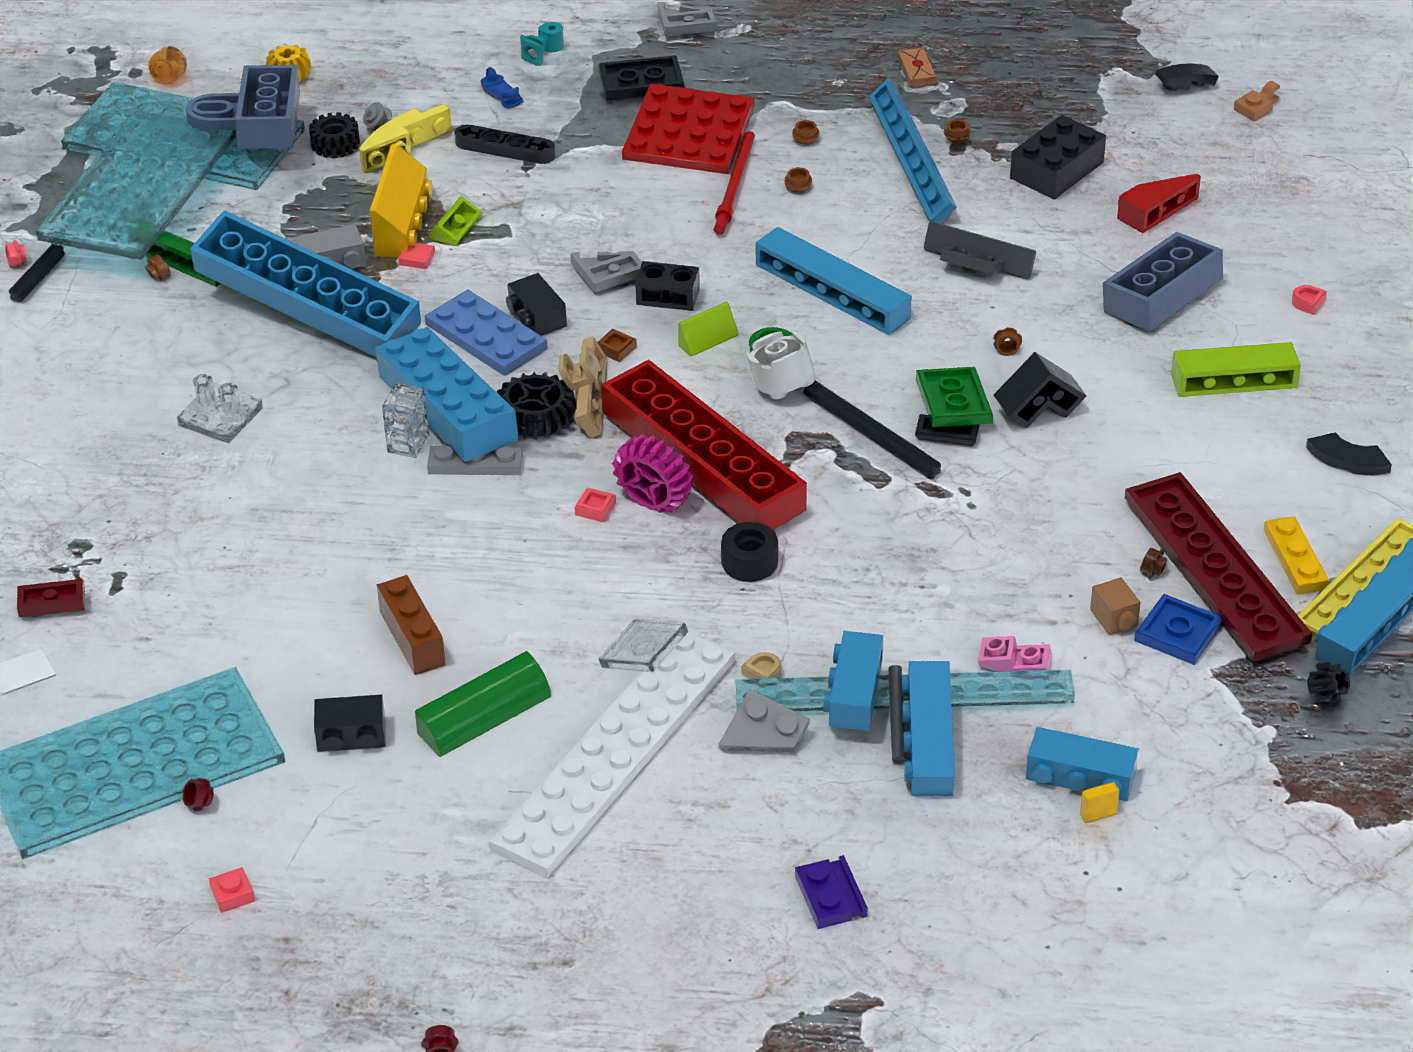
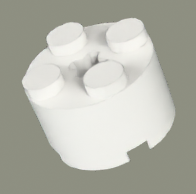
M782 331L768 334L752 344L753 350L751 353L747 352V358L758 390L770 394L772 399L783 398L788 392L799 387L809 386L815 380L813 376L814 367L804 336L799 332L791 331L792 336H783Z

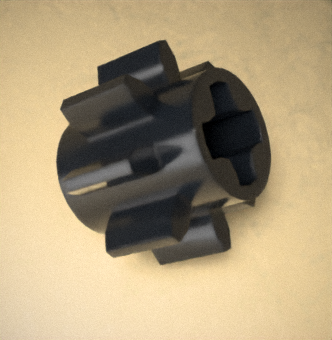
M1330 661L1316 664L1317 671L1310 672L1307 680L1310 694L1316 697L1317 702L1325 701L1327 704L1340 703V695L1348 694L1350 688L1348 673L1341 668V664L1332 665Z

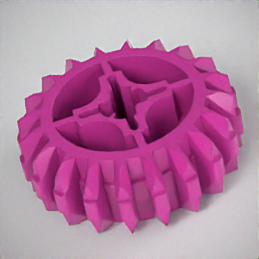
M642 434L639 437L634 436L632 439H629L618 449V453L615 455V460L612 463L615 468L613 475L618 478L616 484L624 488L623 494H628L632 498V502L636 501L640 506H645L650 510L656 509L659 513L665 510L672 513L687 501L694 486L691 482L693 475L688 472L690 465L682 461L683 455H678L674 451V446L670 448L666 445L664 439L657 441L654 435L648 438Z

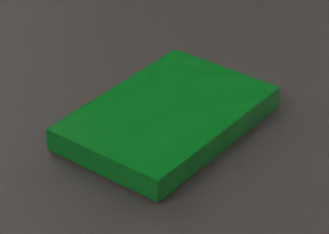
M975 367L916 370V381L932 427L993 424V413Z

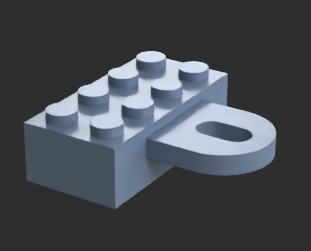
M298 65L244 66L239 93H211L195 97L186 105L187 121L192 126L204 130H236L238 148H246L247 150H257L259 148L284 150L293 148L300 97Z

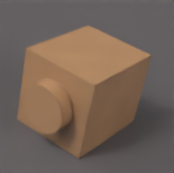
M1122 577L1092 586L1090 610L1109 635L1138 626L1141 602Z

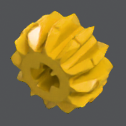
M286 44L284 47L277 46L276 50H270L269 56L266 57V65H298L299 83H301V79L308 78V73L311 72V59L306 52V48H299L296 44L293 46Z

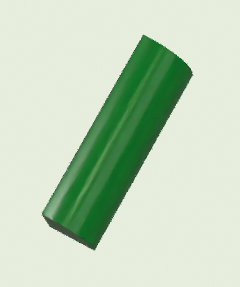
M136 221L126 227L131 251L150 258L158 254L168 267L215 287L221 284L194 270L190 250L194 242L144 221Z
M525 651L416 709L417 734L441 757L550 698L551 691L546 676L533 656L528 651Z

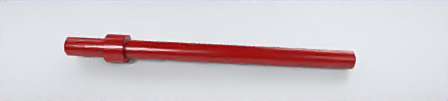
M747 131L744 134L722 204L718 206L715 214L716 223L713 230L718 235H722L725 232L726 225L731 221L734 213L732 207L755 138V134L752 131Z

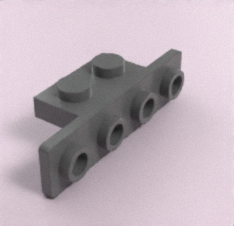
M934 221L928 224L924 242V249L940 253V260L948 262L950 268L965 270L966 267L975 270L976 275L987 278L1002 271L1029 278L1031 277L1036 257V250Z

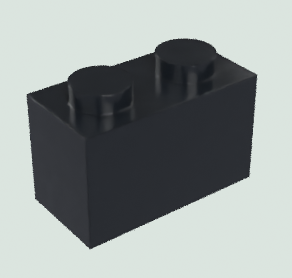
M539 273L507 284V307L511 313H515L523 325L541 336L567 327L566 303Z
M383 695L314 699V733L317 752L386 747V720Z

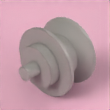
M379 102L372 103L365 109L363 115L364 125L372 127L373 131H376L392 119L391 110L383 107Z

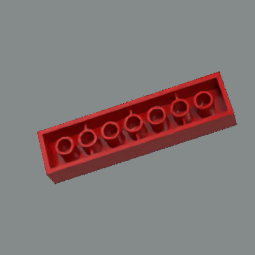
M649 359L601 384L602 412L632 437H639L644 434L649 438L654 435L657 441L664 439L667 446L670 448L674 446V451L678 455H683L682 461L690 465L688 472L693 475L691 482L694 487L737 522H758L773 530L806 511V481Z

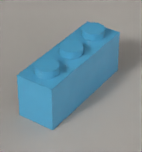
M843 631L841 644L835 643L833 663L837 664L836 668L830 667L828 687L832 688V692H825L823 712H829L830 727L870 731L883 660L884 635Z
M1037 727L1027 756L1026 779L1075 791H1084L1114 782L1119 789V800L1128 801L1136 774L1139 748Z

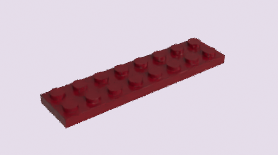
M1181 472L1125 489L1126 501L1214 613L1221 616L1222 623L1253 662L1311 643L1312 632Z

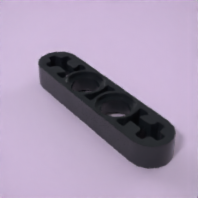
M468 124L461 125L454 131L455 144L463 150L538 164L550 163L555 159V144L549 139Z

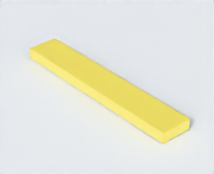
M1397 518L1298 614L1299 618L1312 632L1313 640L1316 639V635L1323 625L1328 626L1334 620L1336 613L1341 607L1346 608L1351 603L1358 590H1364L1369 585L1371 578L1376 572L1381 573L1386 568L1393 555L1398 556L1403 551L1408 540L1413 538V525Z

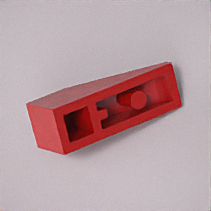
M1191 174L1136 185L1119 196L1117 219L1143 234L1197 200L1201 176L1199 174Z

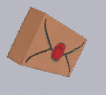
M924 48L898 50L897 58L909 87L936 84V75Z

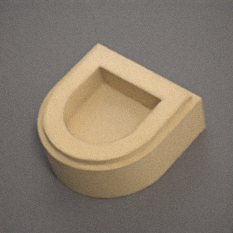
M769 652L757 653L741 666V674L768 689L781 676V660L778 656Z

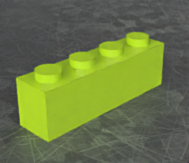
M1292 342L1179 350L1173 352L1171 376L1178 397L1292 389L1298 386L1301 364Z

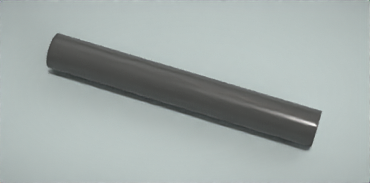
M892 665L888 668L892 761L901 763L906 760L905 752H903L902 667Z

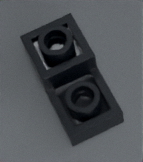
M1193 63L1163 67L1155 73L1163 82L1162 86L1172 91H1177L1178 88L1189 90L1191 83L1198 86H1204V83L1215 86L1219 77L1208 65Z

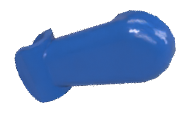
M488 67L486 69V76L481 79V86L484 91L500 99L504 108H511L523 102L518 87L512 88L502 75L496 73L494 68Z

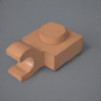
M1269 81L1260 93L1254 90L1234 101V110L1248 119L1256 121L1272 111L1273 104L1279 100V96L1274 94V92L1280 88V85L1274 81Z

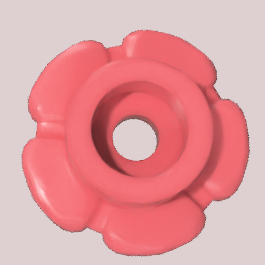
M13 240V243L5 244L9 267L18 265L20 268L22 262L27 260L24 245H19L16 240Z

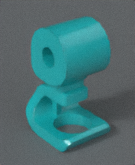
M547 22L538 27V37L535 35H521V58L536 66L542 65L544 51L558 52L563 48V26L557 22ZM530 49L535 50L536 58L529 54L528 51Z

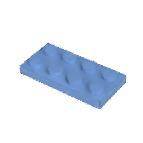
M469 289L424 315L425 325L503 376L548 349L547 339Z

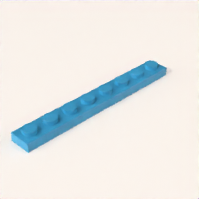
M887 78L869 98L929 221L942 223L952 214L957 206L895 83Z

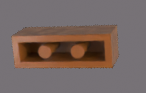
M408 575L376 584L380 613L414 675L446 665L443 637Z

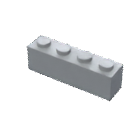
M356 224L287 238V240L349 269L366 266L364 243Z

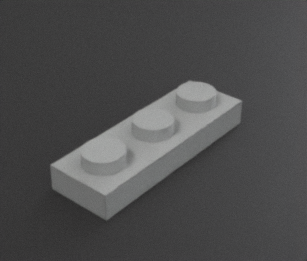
M430 446L427 464L428 474L520 475L523 457L522 447L503 446L464 462L450 446Z

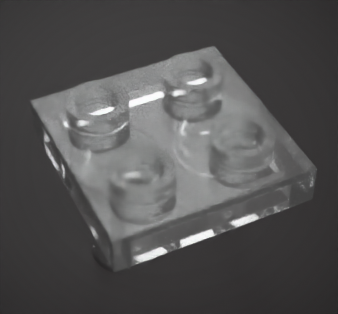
M200 374L193 379L196 398L177 416L178 426L229 444L263 409L262 399L238 391V386L235 384L233 386L232 383L220 385L214 383L211 376L207 377L206 374Z

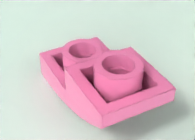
M1015 636L982 638L978 663L979 666L1001 673L1027 677H1048L1052 651L1050 644L1017 646Z

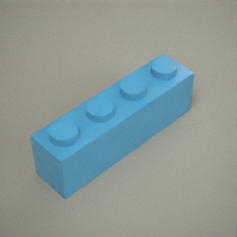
M909 661L908 675H901L902 695H908V703H902V723H909V732H903V752H910V761H904V782H911V795L953 796L955 769L950 661Z

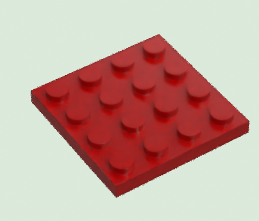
M650 84L622 149V160L728 174L752 114L754 98L714 91L709 92L662 84Z

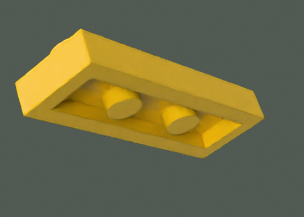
M1292 516L1265 521L1264 532L1296 594L1323 591L1329 585V579L1296 517Z

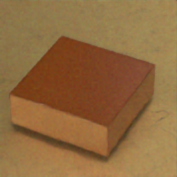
M611 329L597 342L606 357L617 362H621L637 347L636 338L615 329Z

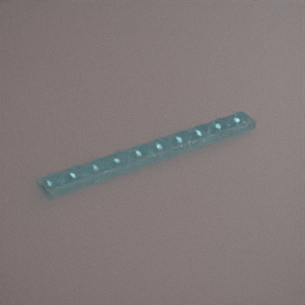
M1071 670L950 673L952 707L1074 703L1075 692ZM880 675L874 709H890L889 675ZM829 677L735 679L736 712L749 689L794 711H823L825 692H832V688L828 687ZM903 695V703H908V695Z

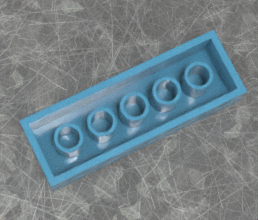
M428 327L417 329L410 334L397 339H391L385 344L375 347L379 377L464 462L519 440L515 409Z

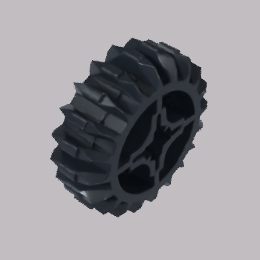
M535 371L532 375L522 373L520 378L511 377L510 383H503L502 389L497 390V393L515 409L518 435H522L524 440L528 437H534L537 441L540 436H545L549 439L552 433L560 435L561 429H568L569 423L574 421V412L577 408L574 392L566 385L564 380H559L558 375L549 377L547 372L542 375H536Z

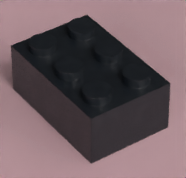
M1061 115L1012 151L1010 179L1055 200L1104 163L1106 135L1070 117Z

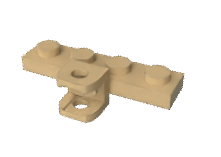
M594 336L583 340L579 363L574 364L567 354L559 356L558 365L559 373L566 385L571 390L578 388V392H576L577 411L574 412V418L577 426L580 429L583 428L590 439L601 435V384L605 383L607 361L606 355Z

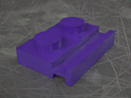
M844 855L839 856V860L832 862L826 859L795 867V878L817 929L852 921V917L859 915L862 918L867 917L868 907Z

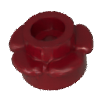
M206 778L190 779L183 789V802L186 806L192 807L194 811L200 812L204 807L211 804L214 790Z
M436 1025L428 1028L425 1031V1038L421 1042V1046L426 1052H454L459 1044L458 1038L455 1037L454 1029L446 1025Z

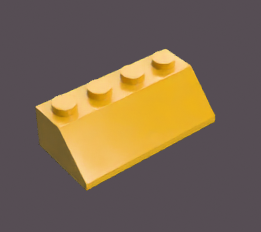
M391 144L370 208L374 253L378 257L399 258L402 251H408L409 247H415L417 243V230L422 228V213L427 211V196L431 197L432 180H428L427 168L397 144Z

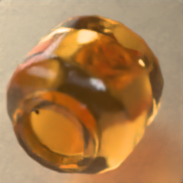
M172 46L163 47L149 59V73L158 83L172 84L186 72V57L178 48Z

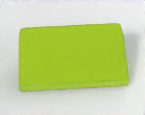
M460 196L436 224L428 238L456 246L483 212Z
M727 301L678 323L679 347L689 356L697 355L738 335L734 317Z

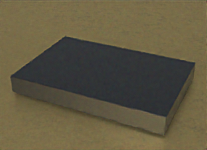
M676 55L599 63V73L606 101L645 97L650 84L685 88Z

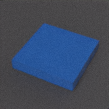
M1163 594L1135 632L1134 641L1195 665L1223 624L1222 617Z

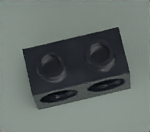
M642 261L635 281L636 305L693 311L700 291L699 267Z

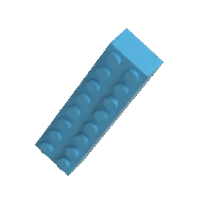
M225 210L190 248L196 272L375 357V347L385 344L391 339H397L410 334L421 324L418 300Z

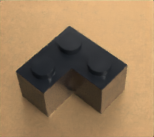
M1036 352L994 394V397L1008 417L1026 428L1047 407L1067 417L1087 396L1070 373Z

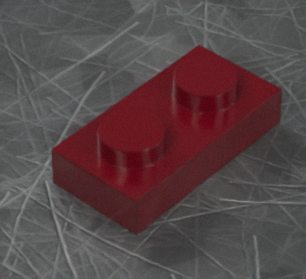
M83 579L17 586V611L19 617L85 610V586Z

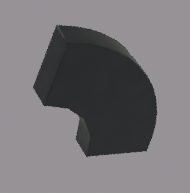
M1336 432L1307 439L1306 448L1316 458L1331 467H1334L1336 464L1352 469L1354 474L1380 475L1390 473L1392 464L1378 445L1362 446L1352 444L1342 439Z

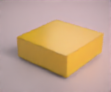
M1111 782L1082 791L1080 816L1084 823L1117 814L1119 789L1116 784Z

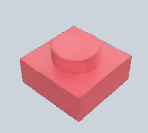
M243 867L208 878L211 891L221 913L255 901L254 892Z

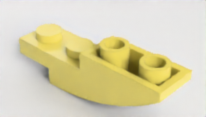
M442 104L422 113L417 108H414L382 125L359 148L362 172L365 174L384 166L391 144L399 145L411 155V147L452 131L450 108L446 104Z

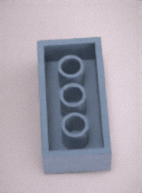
M1175 232L1103 282L1104 312L1151 331L1223 279V249Z

